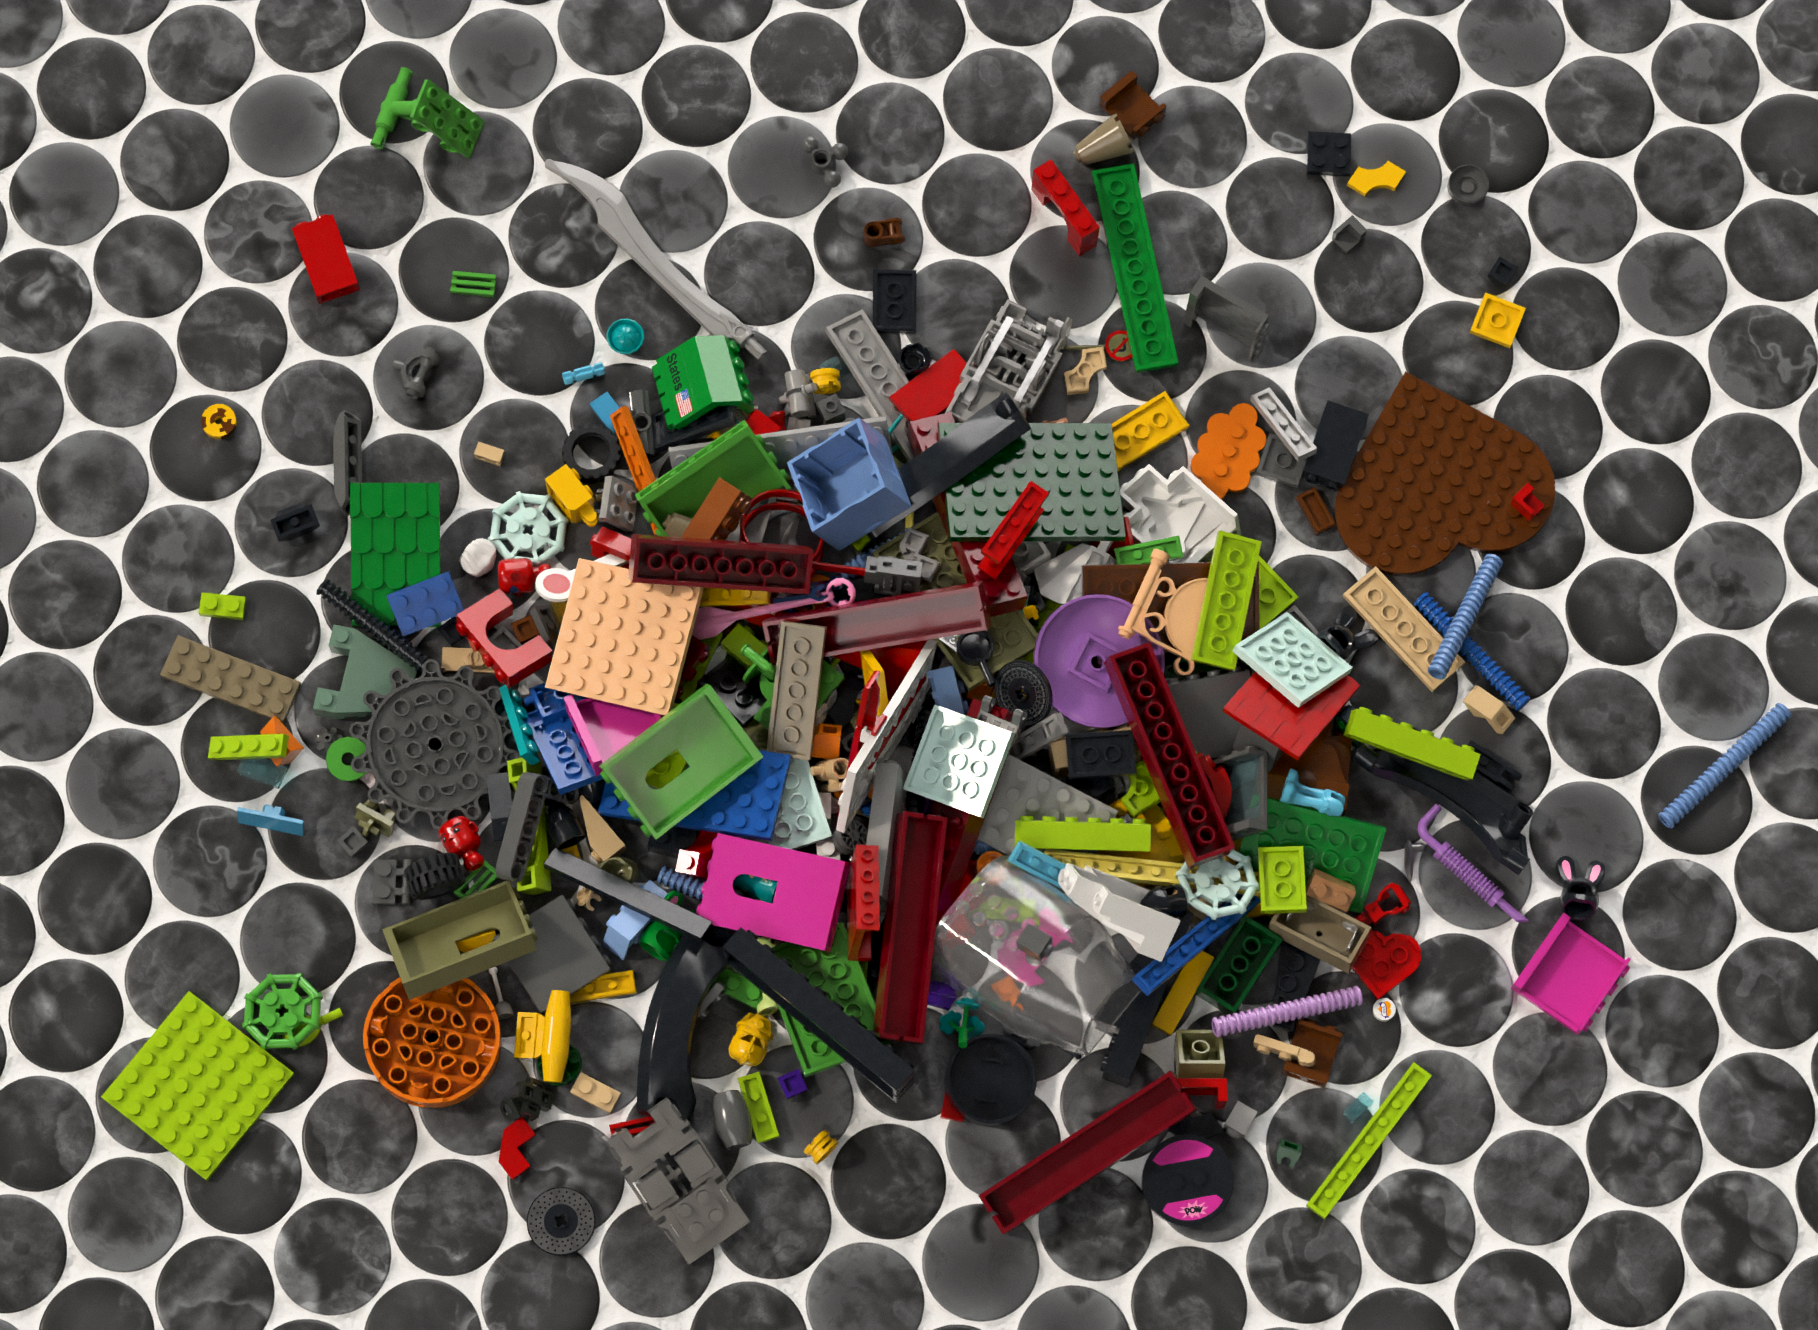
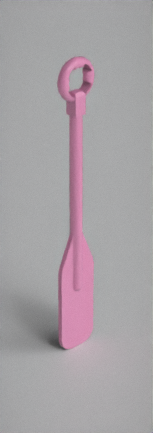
M836 578L827 585L826 592L820 593L823 596L828 595L823 601L806 598L768 604L736 612L715 607H701L698 609L692 635L699 640L711 638L721 633L736 620L828 601L832 606L850 604L855 600L856 590L849 580ZM844 583L849 587L847 591L851 598L849 601L843 600L836 603L833 600L834 594L831 588L833 585L837 587L842 586Z

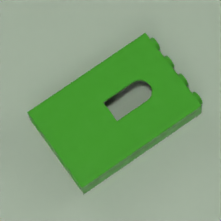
M705 684L599 767L602 769L600 775L607 784L611 782L616 788L613 792L621 802L625 800L629 805L627 811L634 820L638 818L643 825L640 828L647 837L652 836L654 839H658L762 759L763 755L711 685ZM677 749L690 767L661 789H651L645 780L647 772Z

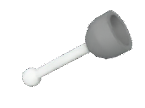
M493 967L489 969V973L493 977L499 1001L495 1006V1011L498 1019L503 1020L512 1017L514 1014L511 1005L503 1001L496 975L498 969Z

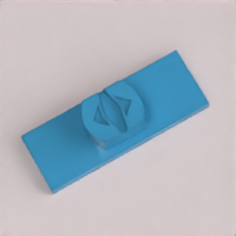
M266 804L263 806L262 812L242 807L237 809L238 823L304 836V820L285 817L286 812L282 807L275 806L273 808V805Z

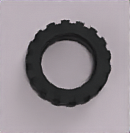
M589 423L588 426L580 425L578 429H573L569 436L565 438L564 446H562V457L564 464L578 472L581 477L579 479L580 482L585 483L587 481L589 484H595V481H605V476H612L614 471L618 469L621 451L618 439L610 429H605L600 424L596 426L594 423ZM586 438H598L608 445L610 456L602 467L585 469L580 467L574 460L573 451L575 446Z

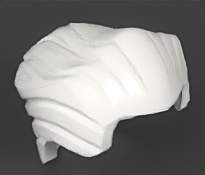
M487 539L473 540L460 556L459 562L462 569L475 577L488 573L492 570L495 563L496 548Z

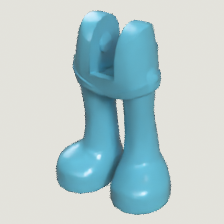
M1294 769L1289 770L1280 802L1313 807L1319 813H1325L1329 816H1340L1343 813L1345 796L1330 789L1322 790L1307 787L1299 783L1298 771Z

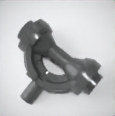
M430 347L421 349L419 354L407 358L405 363L394 360L392 368L401 371L404 383L403 388L407 396L413 399L424 396L426 390L424 378L428 370L434 365H438L441 360L437 350ZM420 365L416 377L413 378V370Z

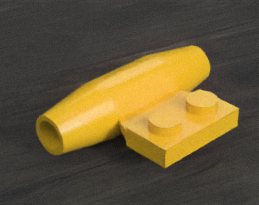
M551 990L545 1016L541 1013L518 1012L514 1057L538 1059L542 1056L544 1082L562 1083L569 1056L572 1022L569 991Z

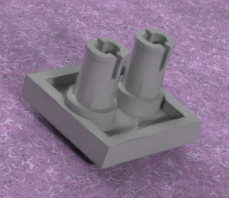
M605 476L604 489L600 488L596 492L598 493L596 499L601 503V509L595 510L596 514H599L597 515L598 523L607 522L625 532H632L638 501L635 494L638 493V490L614 476Z

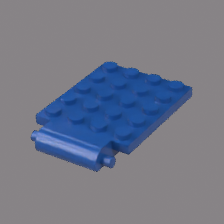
M546 683L529 688L530 696L523 698L525 706L534 704L536 709L527 713L528 717L525 718V721L532 728V738L539 749V753L559 794L562 795L603 778L601 775H595L565 707L564 697L572 695L575 702L586 699V697L545 688Z

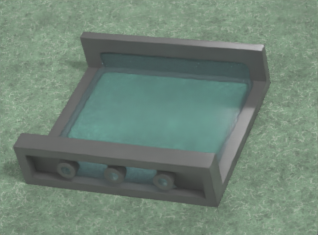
M1246 746L1245 750L1232 751L1230 755H1220L1219 759H1212L1216 764L1213 769L1215 770L1222 765L1231 783L1232 799L1224 821L1232 840L1236 841L1267 831V751L1258 750L1257 746Z

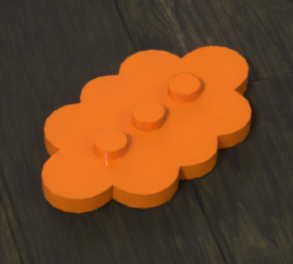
M1246 403L1234 406L1229 415L1217 413L1210 417L1206 428L1207 433L1201 435L1198 439V453L1191 460L1190 468L1192 474L1200 479L1221 500L1224 499L1228 491L1239 493L1248 487L1251 478L1250 473L1259 466L1260 457L1258 453L1266 445V434L1261 428L1255 426L1258 418L1257 411L1253 406Z

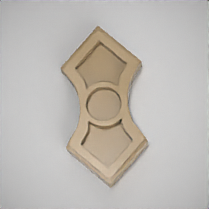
M1104 347L1082 349V358L1079 364L1074 369L1064 372L1067 395L1088 393L1089 382L1096 373L1107 369Z

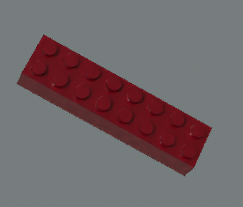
M632 534L628 579L632 583L809 594L813 549L808 546Z

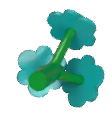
M968 997L961 998V1001H955V1006L964 1009L963 1019L959 1012L955 1013L953 1010L942 1015L939 1019L941 1023L939 1029L949 1035L955 1029L959 1033L958 1046L960 1048L967 1047V1038L970 1039L982 1035V1032L985 1030V1024L979 1021L978 1016L974 1015L971 1017L968 1015L969 1009L977 1010L980 1008V1004L974 1003V1000Z

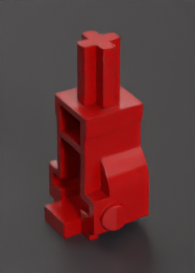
M1392 882L1379 893L1376 901L1364 907L1365 911L1354 919L1366 925L1372 922L1376 925L1388 915L1396 916L1406 913L1410 910L1409 905L1412 903L1400 885ZM1392 890L1400 899L1403 907L1399 908L1396 906L1390 911L1383 912L1378 904L1391 897L1388 892Z

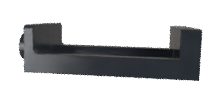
M1328 400L1313 444L1317 447V452L1307 458L1301 477L1311 484L1320 483L1326 485V488L1332 491H1338L1339 487L1343 488L1369 414Z

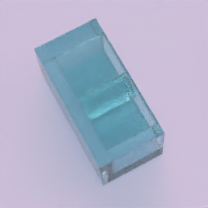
M1363 1092L1342 1114L1353 1123L1373 1104V1101Z

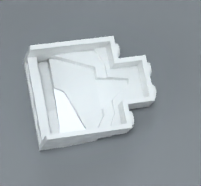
M1148 464L1145 468L1138 470L1132 480L1120 487L1121 503L1130 511V513H1126L1123 517H1129L1134 544L1174 536L1180 537L1184 558L1168 561L1167 563L1206 562L1213 555L1218 531L1241 535L1238 514L1184 466L1179 470L1173 471L1167 480Z
M1067 863L1065 869L1063 868L1059 873L1058 884L1068 897L1102 924L1123 934L1137 953L1162 962L1180 920L1139 904L1151 890L1089 866H1085L1082 869Z

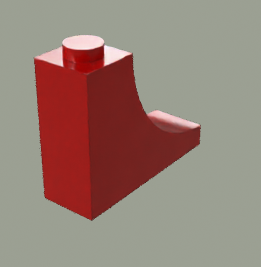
M701 830L698 838L690 847L683 850L680 849L675 872L707 879V864L710 859L712 860L713 855L712 842L715 837L717 838L718 833Z

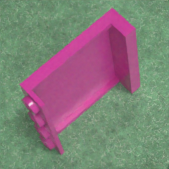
M572 695L564 697L568 716L596 776L602 772L599 766L664 717L663 715L590 698L575 702Z
M1563 913L1511 989L1579 1035L1582 1030L1586 1032L1593 1023L1590 1019L1593 1013H1600L1606 1004L1602 1001L1607 994L1611 996L1618 985L1615 982L1618 977L1624 978L1631 968L1627 964L1631 959L1628 957L1625 960L1570 922L1571 917Z

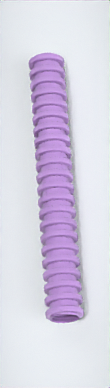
M1354 986L1353 989L1347 987L1346 990L1340 989V992L1334 990L1333 993L1327 992L1326 995L1321 993L1320 996L1314 995L1313 998L1307 996L1306 999L1300 998L1299 1001L1294 999L1293 1002L1287 1001L1286 1004L1284 1002H1281L1279 1005L1273 1004V1007L1267 1005L1266 1008L1260 1007L1259 1010L1254 1008L1253 1011L1247 1010L1246 1013L1240 1011L1239 1014L1233 1013L1232 1016L1227 1014L1226 1017L1220 1016L1219 1019L1214 1017L1212 1019V1029L1216 1037H1221V1034L1227 1036L1228 1033L1234 1034L1235 1031L1237 1033H1240L1241 1030L1248 1031V1028L1254 1030L1255 1027L1261 1028L1262 1025L1267 1027L1268 1024L1274 1025L1275 1022L1280 1024L1282 1021L1288 1022L1289 1019L1291 1021H1294L1295 1018L1301 1019L1302 1016L1304 1018H1307L1309 1015L1315 1016V1013L1320 1015L1322 1012L1328 1013L1329 1010L1331 1012H1334L1335 1009L1341 1010L1342 1007L1347 1009L1349 1006L1355 1007L1356 1004L1360 1006L1363 1002V996L1358 986Z

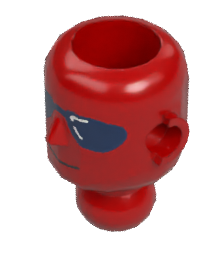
M528 558L503 559L498 563L499 588L505 594H514L520 597V593H531L534 591V583L537 576L542 571L551 569V566L549 564H541L539 567H533V562Z

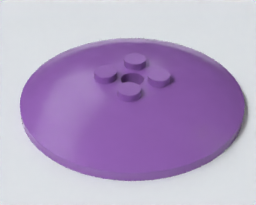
M1099 594L1078 597L1056 609L1045 621L1038 634L1034 648V665L1039 667L1049 680L1053 694L1052 707L1057 712H1061L1062 716L1079 725L1092 728H1109L1128 722L1104 662L1113 654L1150 641L1137 633L1131 636L1130 640L1118 635V627L1125 625L1133 607L1132 604L1125 600ZM1146 617V630L1148 631L1150 628L1155 629L1151 621ZM1148 631L1154 639L1161 642L1157 632L1152 633ZM1151 643L1164 675V650ZM1093 657L1101 659L1102 666L1099 669L1092 666L1091 660Z

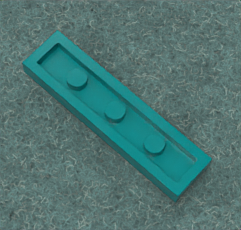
M504 685L499 690L520 757L533 766L540 761L537 754L539 749L532 738L533 730L525 721L528 714L522 706V696L517 689L513 690L511 687L508 688Z

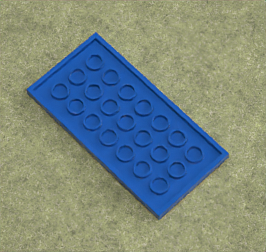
M759 750L763 755L762 759L682 819L675 827L772 841L792 760L791 755ZM611 782L609 784L605 783L598 813L602 816L634 820L627 811L629 805L626 801L623 800L621 802L613 791L616 789Z

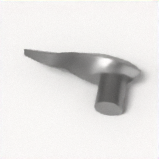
M1407 840L1404 849V864L1408 881L1411 882L1415 861L1414 853L1423 852L1424 845L1423 843L1412 844L1410 840Z

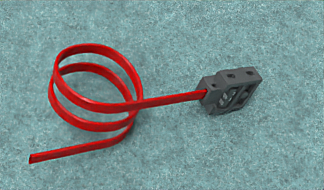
M773 489L753 497L750 501L751 506L749 510L741 515L739 542H749L745 534L748 524L757 515L766 510H787L807 518L803 507L786 502L764 504L754 509L747 516L753 506L768 498L788 497L803 502L800 492L787 489ZM819 537V545L812 559L811 578L817 570L865 576L864 582L875 584L874 593L897 596L919 592L923 562L915 559L904 560L894 556H878V558L867 556L866 568L823 563L821 561L824 552V540Z

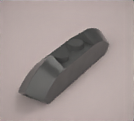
M344 410L340 412L334 429L333 463L335 496L342 512L347 517L350 515V483H362L361 420Z

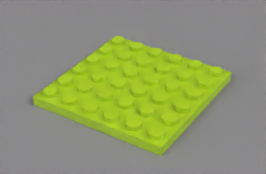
M188 991L101 1098L208 1181L295 1074Z

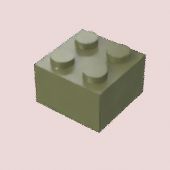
M1176 1030L1174 1053L1177 1078H1223L1225 1056L1222 1034L1221 1037H1216L1213 1030Z

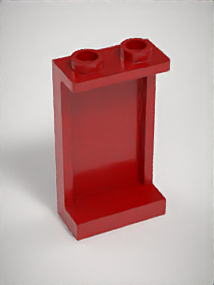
M333 214L321 215L311 222H300L296 227L292 228L319 304L360 290Z

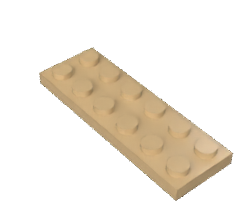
M1376 566L1343 594L1345 600L1377 632L1431 692L1436 690L1465 664V661L1457 654L1445 679H1436L1428 673V668L1437 650H1439L1443 638Z

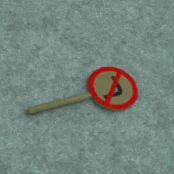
M1122 330L1112 332L1107 337L1105 345H1071L1064 347L1065 350L1104 347L1109 357L1115 361L1123 362L1132 358L1127 332Z

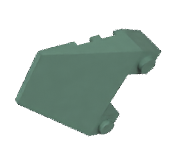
M334 624L329 648L331 653L348 656L340 692L318 687L313 710L317 716L336 720L345 719L346 717H366V715H372L371 709L363 701V696L367 691L373 690L381 695L390 693L392 683L389 674L395 668H401L412 679H416L417 672L415 667L411 668L409 663H405L403 659L398 658L397 655L357 629Z

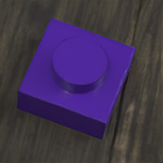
M799 1069L777 1078L787 1100L808 1091Z

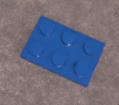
M449 571L386 595L402 636L455 617L458 613L465 610Z

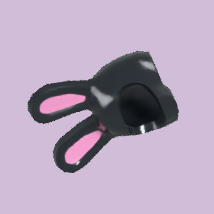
M1562 856L1557 860L1556 864L1558 875L1563 883L1560 896L1561 910L1574 920L1591 918L1598 909L1599 895L1597 887L1605 875V865L1598 860L1592 861L1588 865L1585 878L1576 877L1574 861L1569 856Z

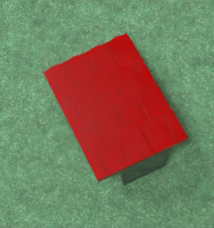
M1255 672L1241 689L1236 692L1222 711L1241 723L1233 748L1242 751L1245 750L1246 746H1257L1258 750L1267 751V770L1269 772L1284 752L1299 760L1358 691L1360 684L1352 677L1345 676L1298 708L1261 675ZM1260 758L1253 760L1255 763L1260 765Z

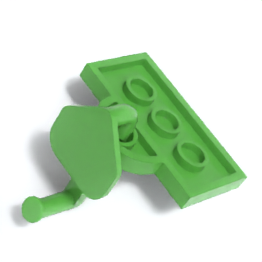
M745 644L741 648L740 654L742 656L745 655L753 664L743 676V681L747 684L760 674V689L763 696L767 699L753 718L769 730L776 665L772 666L769 663L770 658L767 648L760 655L751 648L750 644ZM823 660L817 711L845 678L825 660Z

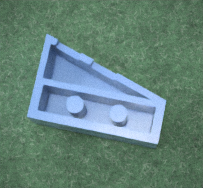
M953 665L927 671L935 705L966 715L969 711L967 700L963 701L962 693H965L964 683L958 680Z

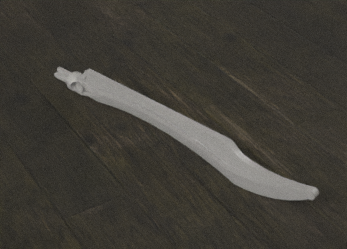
M551 159L545 161L546 169L570 183L588 200L596 212L598 226L711 335H725L731 341L734 340L740 348L745 347L757 360L764 358L767 351L753 338L754 333L734 314L689 281L660 251L641 226L623 193L600 176L588 170Z

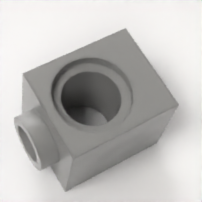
M1237 1101L1223 1128L1226 1129V1134L1235 1139H1238V1137L1243 1139L1258 1112Z

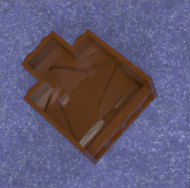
M1330 722L1299 760L1284 752L1270 772L1267 770V796L1280 800L1289 770L1294 769L1298 771L1299 783L1310 788L1330 789L1345 796L1344 810L1340 815L1344 816L1348 802V778L1352 739L1343 736L1344 734L1335 733L1334 736L1330 735ZM1258 765L1255 793L1260 794V765Z

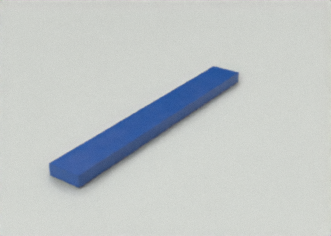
M1236 894L1235 897L1238 901L1241 900L1243 894ZM1253 896L1246 908L1247 911L1243 914L1237 913L1216 918V920H1212L1210 916H1207L1167 949L1162 962L1158 960L1152 961L1136 974L1132 981L1146 996L1150 995L1241 920L1244 915H1247L1258 906L1260 899L1257 896ZM1224 902L1218 908L1231 906L1232 904L1230 902Z

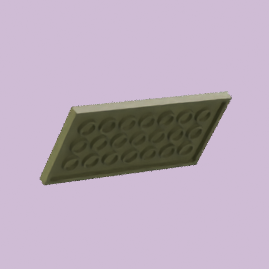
M936 512L913 526L912 529L929 535V540L921 555L940 562V566L931 584L920 580L919 592L967 584L939 513ZM906 531L874 550L872 556L877 558L878 556H894L904 559L899 545ZM1021 610L991 617L992 625L988 630H984L990 634L994 642L993 656L987 662L993 676L997 675L1005 664L1021 660L1034 652L1038 633ZM958 635V636L955 638V640H954L955 643L957 642V639L959 638L960 635ZM939 638L932 639L937 641L936 646L949 664L953 665L956 674L969 691L986 681L979 666L965 664L957 656L955 650L939 640Z

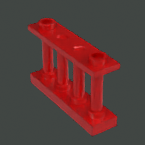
M1032 481L1028 483L981 550L984 558L977 566L979 570L993 579H997L1044 512L1041 506L1049 496L1048 491Z

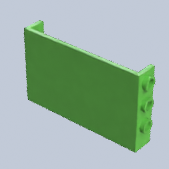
M743 420L636 493L635 496L646 511L643 513V516L649 524L654 523L658 528L655 530L657 536L669 537L664 532V526H662L666 516L678 513L693 518L719 477L751 498L762 492L780 489L783 486L789 490L791 487L787 481L790 478L784 469L779 471L775 465L778 463V460L772 451L766 452L764 446L767 444L761 435L755 436L746 421Z

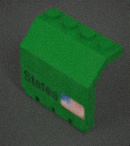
M725 335L694 336L656 360L657 364L652 366V372L669 430L675 428L680 430L717 406L736 405L746 414L755 411L752 402L754 398L748 388L749 380L744 374V363L738 353L740 348L734 340L731 341Z

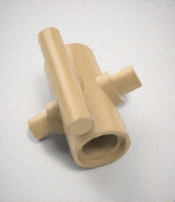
M847 759L822 760L811 767V775H815L820 781H828V784L821 786L823 793L843 791L841 790L843 782H839V779L846 778L849 762Z

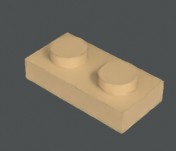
M582 1072L570 1091V1094L611 1114L621 1096L620 1092Z

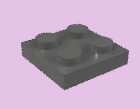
M1269 433L1256 475L1298 488L1307 458L1297 462L1280 438Z

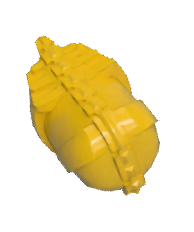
M748 1013L737 1022V1031L735 1036L733 1035L728 1050L730 1057L737 1060L740 1065L757 1066L763 1061L769 1041L773 1040L774 1035L771 1033L770 1021L767 1018L758 1015V1013Z

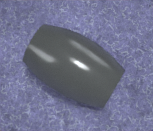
M730 1090L716 1094L713 1101V1118L723 1145L727 1150L750 1145L752 1141V1120L743 1096L739 1090Z

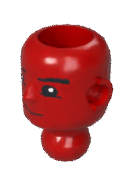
M457 816L448 820L440 827L438 831L439 839L447 853L457 854L459 860L463 859L464 868L467 871L473 872L484 864L483 856L477 853L481 845V839L477 833L479 828L467 817Z

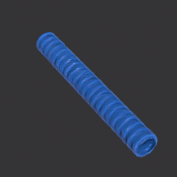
M1428 592L1423 593L1417 598L1413 606L1418 607V611L1423 612V616L1428 617V621L1433 622V626H1437V630L1439 632L1442 631V636L1444 637L1452 623L1453 617H1449V613L1444 612V608L1439 607V603L1434 602V598H1430ZM1466 636L1459 650L1462 652L1461 655L1463 657L1466 656V660L1468 662L1471 661V665L1477 667L1476 671H1481L1480 675L1485 676V680L1490 681V685L1495 686V690L1500 691V695H1504L1505 700H1509L1511 706H1515V711L1521 710L1530 701V696H1525L1526 692L1521 691V687L1516 686V682L1511 681V677L1506 676V672H1502L1501 667H1497L1495 661H1491L1492 657L1487 656V652H1483L1482 647H1478L1477 642H1473L1471 636Z

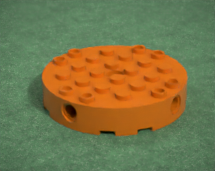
M399 977L391 982L372 1003L364 1024L363 1045L368 1064L374 1076L392 1096L417 1107L442 1108L468 1099L485 1085L497 1066L502 1046L500 1022L491 1000L470 979L459 980L409 1000ZM430 1034H438V1039L435 1042L429 1043L426 1040Z

